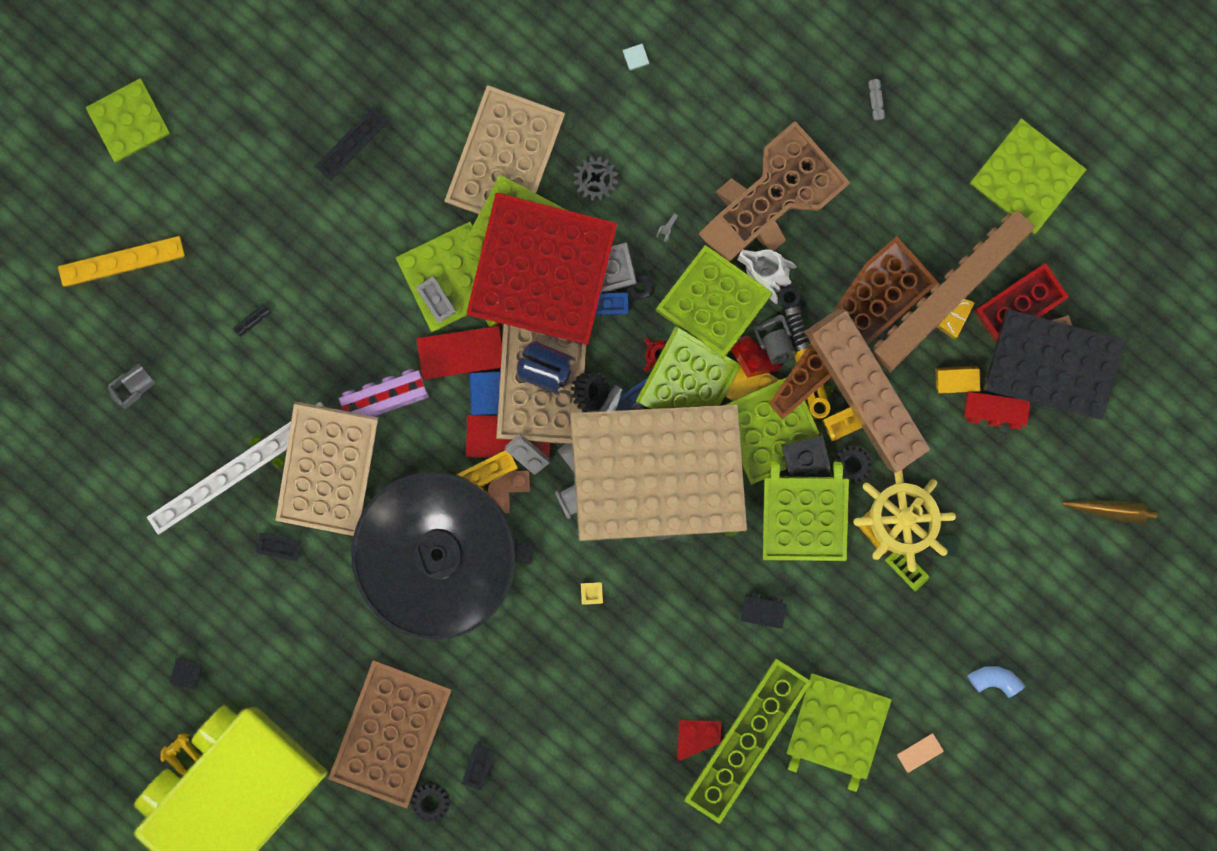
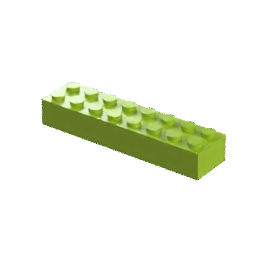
M774 659L683 800L720 824L812 682L778 659Z

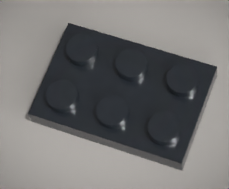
M821 433L781 444L789 477H833Z

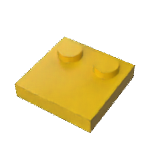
M740 366L725 397L734 401L777 382L779 379L769 373L747 378Z

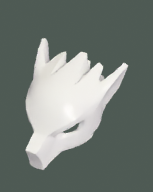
M742 249L737 259L746 266L747 275L773 292L770 300L775 304L778 303V297L775 292H781L779 286L786 287L788 284H791L789 279L790 269L788 268H797L793 262L784 259L781 254L773 252V250L752 252Z

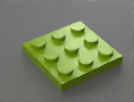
M141 78L85 107L115 163L170 134Z

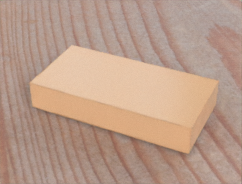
M932 733L896 755L906 772L909 773L944 751Z

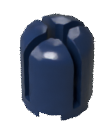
M539 342L529 343L522 352L523 358H519L517 363L518 377L525 382L560 396L558 390L560 387L565 388L571 374V369H569L571 366L570 362L571 360L575 361L576 358Z

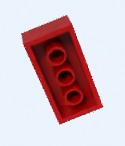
M1044 263L976 309L974 313L996 344L1006 308L1041 317L1065 301L1069 296L1047 264Z

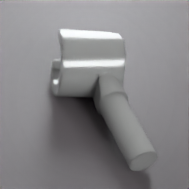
M674 213L669 222L659 228L657 238L660 234H665L664 242L668 241L671 227L678 217L677 214Z

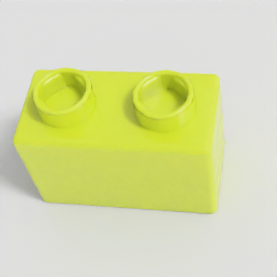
M223 705L204 723L192 738V744L203 755L180 779L170 769H165L138 797L134 806L146 818L136 828L135 836L151 851H259L327 775L328 771L259 708H247L242 710L239 715H236L228 706Z

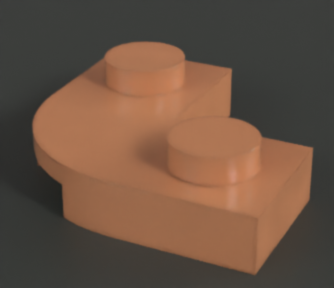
M512 471L490 482L488 493L496 500L505 514L510 513L509 493L530 492L529 471Z

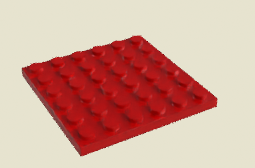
M496 192L466 315L588 345L617 223Z

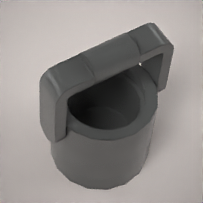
M784 316L772 317L755 328L760 346L763 350L766 349L772 364L787 362L796 355L790 339L792 331ZM780 321L783 322L785 329L773 331L762 338L761 331L776 325Z
M139 362L110 383L108 390L113 401L123 409H126L155 385L156 381ZM122 383L132 394L124 402L119 393L115 391Z

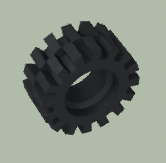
M582 373L576 377V380H573L572 384L575 387H571V391H574L571 397L575 398L573 403L578 404L577 408L583 411L598 410L602 407L608 397L607 393H610V389H606L609 384L604 382L606 378L601 377L602 374ZM589 385H591V388H592V397H591V398L589 397V394H588Z
M848 446L842 449L835 457L834 462H842L843 477H848L850 484L862 482L869 476L872 470V460L869 453L865 449L859 448V446ZM849 457L859 459L861 468L858 472L850 473L846 470L845 461Z
M434 783L419 787L411 800L414 814L425 822H435L442 819L448 812L450 805L449 795L446 790ZM431 794L438 798L439 806L436 810L428 811L423 807L422 802L425 796Z

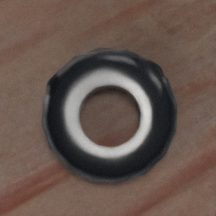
M636 274L637 283H645L646 289L643 293H637L635 290L637 284L627 286L628 295L637 301L651 297L653 291L651 279L646 274Z

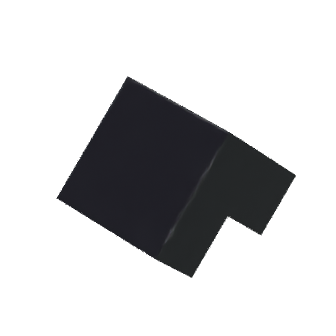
M176 658L170 684L197 690L203 664L184 658Z

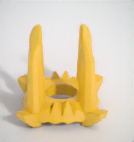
M187 733L179 734L177 740L168 748L166 746L163 747L160 754L161 761L163 762L166 759L182 776L187 771L175 756L177 752H180L179 749L183 748L195 762L200 758L198 752L188 739L190 735Z

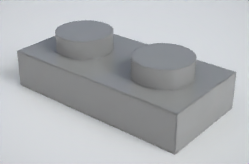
M434 277L416 287L438 323L456 313Z
M519 434L505 445V450L534 475L550 463V458L522 434Z

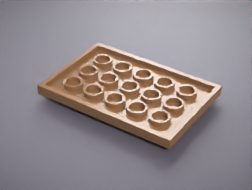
M373 660L328 779L408 808L452 689Z

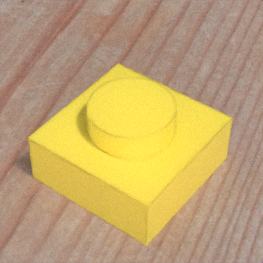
M602 582L581 584L582 605L603 603Z

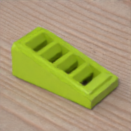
M893 552L885 561L916 592L929 580V575L916 563V571L906 577L905 574L909 572L908 565L902 571L899 569L907 562L906 555H903L904 558L895 565L893 562L901 554ZM920 573L922 576L913 584L911 581Z

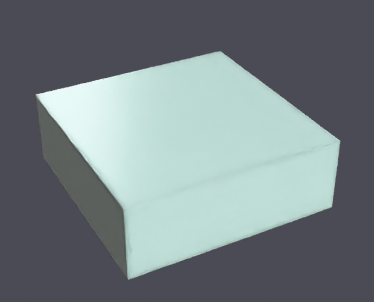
M643 44L623 50L629 71L649 64Z

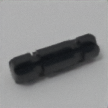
M265 304L258 308L257 312L254 311L242 320L243 323H238L233 328L238 336L244 335L247 329L253 328L262 321L263 317L266 318L270 315L271 311Z

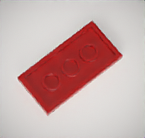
M499 326L416 338L423 380L501 368L502 343Z
M467 415L466 457L491 458L505 451V445L512 440L496 439L498 416ZM530 441L550 458L549 442Z

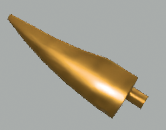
M1104 500L1062 502V506L1123 522L1145 524L1147 518H1157V511L1148 510V504Z

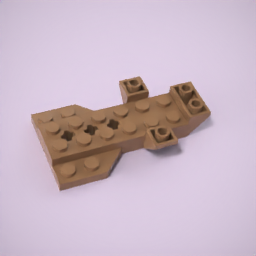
M794 121L764 147L762 177L746 189L731 178L716 191V194L728 207L719 213L699 233V236L713 251L729 262L756 238L766 250L774 251L786 241L776 223L781 216L789 209L819 211L845 189L850 182L798 123ZM802 163H803L804 165L809 164V165H810V168H809L810 171H808V170H803V169H802V167H803ZM787 176H788L789 178L794 177V178H795V181H794L795 184H793V183H790V184H789V183L787 182L788 179H787L786 177H787ZM771 190H773V191H777V190H778V191L780 192L779 195H778L779 197H777V196L773 197V196L771 195V194H772V191H771Z

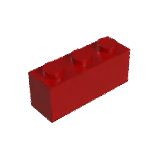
M967 392L965 394L962 418L968 419V423L980 424V421H987L989 426L1000 427L1001 424H1008L1010 429L1021 430V426H1027L1030 402L1016 398Z

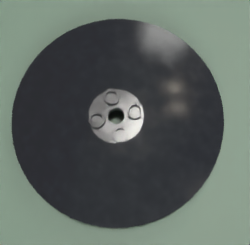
M422 472L405 476L392 482L371 499L362 512L354 531L351 561L355 581L362 597L370 609L383 622L411 637L425 640H444L473 631L488 621L498 611L513 584L517 554L515 538L508 518L488 492L474 482L458 475L445 472ZM436 548L440 549L443 553L441 560H436L433 556V551Z

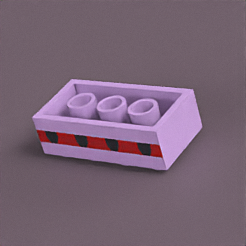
M410 369L402 372L403 376L395 378L390 376L382 379L383 383L375 385L370 383L364 385L361 391L350 390L342 393L343 397L339 398L343 411L375 417L429 398L420 372Z

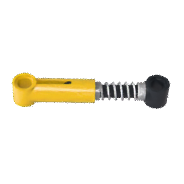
M786 287L780 292L778 301L783 311H785L786 317H788V323H790L789 326L793 334L792 339H794L793 344L796 345V355L794 357L797 364L810 344H808L809 341H807V336L804 332L806 331L804 330L805 325H803V319H801L800 294L797 289ZM786 293L794 295L795 301L793 303H786L784 301ZM824 385L816 390L817 398H815L813 393L806 399L808 409L814 419H823L830 412V404ZM816 403L823 404L825 407L824 413L817 414L814 411V405Z

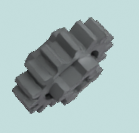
M591 156L588 163L582 160L583 167L577 165L576 169L579 173H574V177L578 178L574 182V186H580L577 192L581 193L583 191L584 199L587 196H591L592 202L595 197L602 201L603 195L609 198L608 192H615V188L612 185H618V181L614 179L618 176V172H612L615 166H608V159L601 162V156H598L597 161H594ZM593 166H601L603 168L599 170L594 169ZM586 171L588 177L582 183V175ZM592 175H595L596 177L601 176L599 179L600 182H591ZM609 175L610 182L609 185L606 187L604 179ZM589 189H598L599 192H591Z

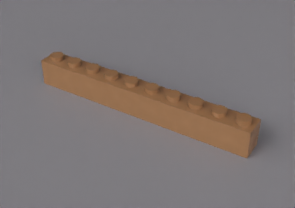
M1018 210L1013 215L1008 213L1001 220L1003 224L999 228L995 226L987 234L989 238L985 242L980 241L973 248L975 252L970 257L968 255L963 257L959 262L961 266L956 271L951 269L944 277L946 281L942 285L938 282L931 289L932 295L930 297H923L916 304L918 308L913 313L909 311L901 319L903 323L899 327L895 325L887 333L889 337L885 341L881 339L875 344L873 356L889 374L1032 233L1035 226Z

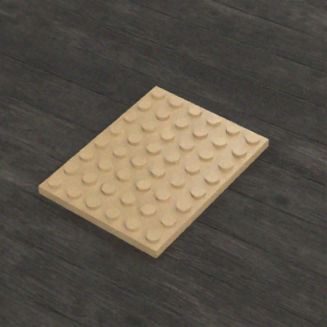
M737 405L570 414L579 541L747 531Z

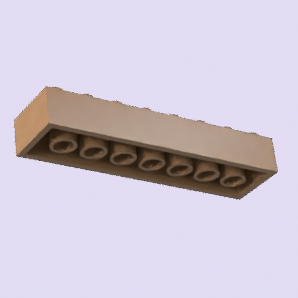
M838 308L804 331L888 470L897 473L930 450L846 310Z

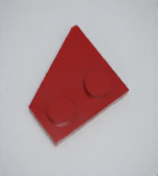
M748 335L740 337L731 349L747 378L778 371L781 368V364H772L767 352Z
M679 720L677 760H683L719 744L721 739V722Z

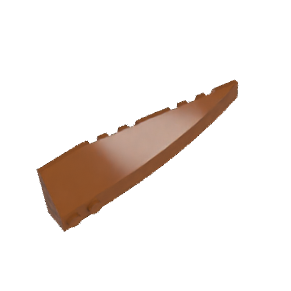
M896 236L865 263L832 312L838 308L846 310L864 341L869 345L926 295L938 282ZM811 343L769 403L782 420L831 378L830 373Z

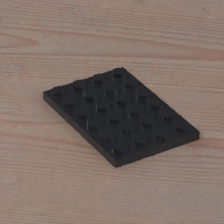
M1006 308L984 390L1103 420L1125 340Z

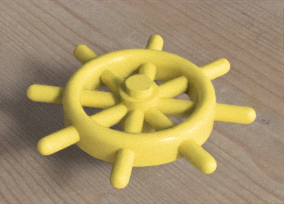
M900 470L897 473L894 472L896 484L886 488L881 493L871 484H863V489L875 500L870 510V517L855 518L854 525H871L872 532L880 543L872 555L873 559L879 560L888 549L891 552L906 555L908 570L915 572L916 562L914 554L923 551L928 546H931L942 556L947 554V549L935 539L939 534L941 521H953L956 519V514L953 512L940 513L935 500L930 495L937 486L935 479H931L922 489L919 486L904 483L903 472ZM897 494L899 508L888 500L890 496ZM906 495L916 498L910 507H907ZM921 505L924 506V508L927 511V514H923ZM883 506L894 516H881ZM929 522L928 532L917 523ZM894 524L895 526L888 534L883 525ZM911 530L923 540L913 544ZM901 531H903L904 543L895 540Z

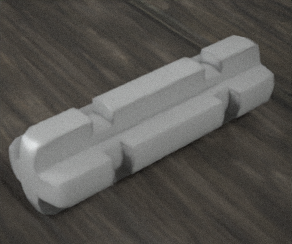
M879 79L869 81L874 120H882L885 117L884 110L882 109L884 106Z

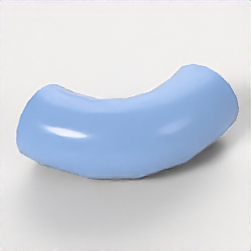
M985 666L967 675L969 681L979 693L988 687H997L1010 698L1025 687L1024 683L1012 671L1000 666Z

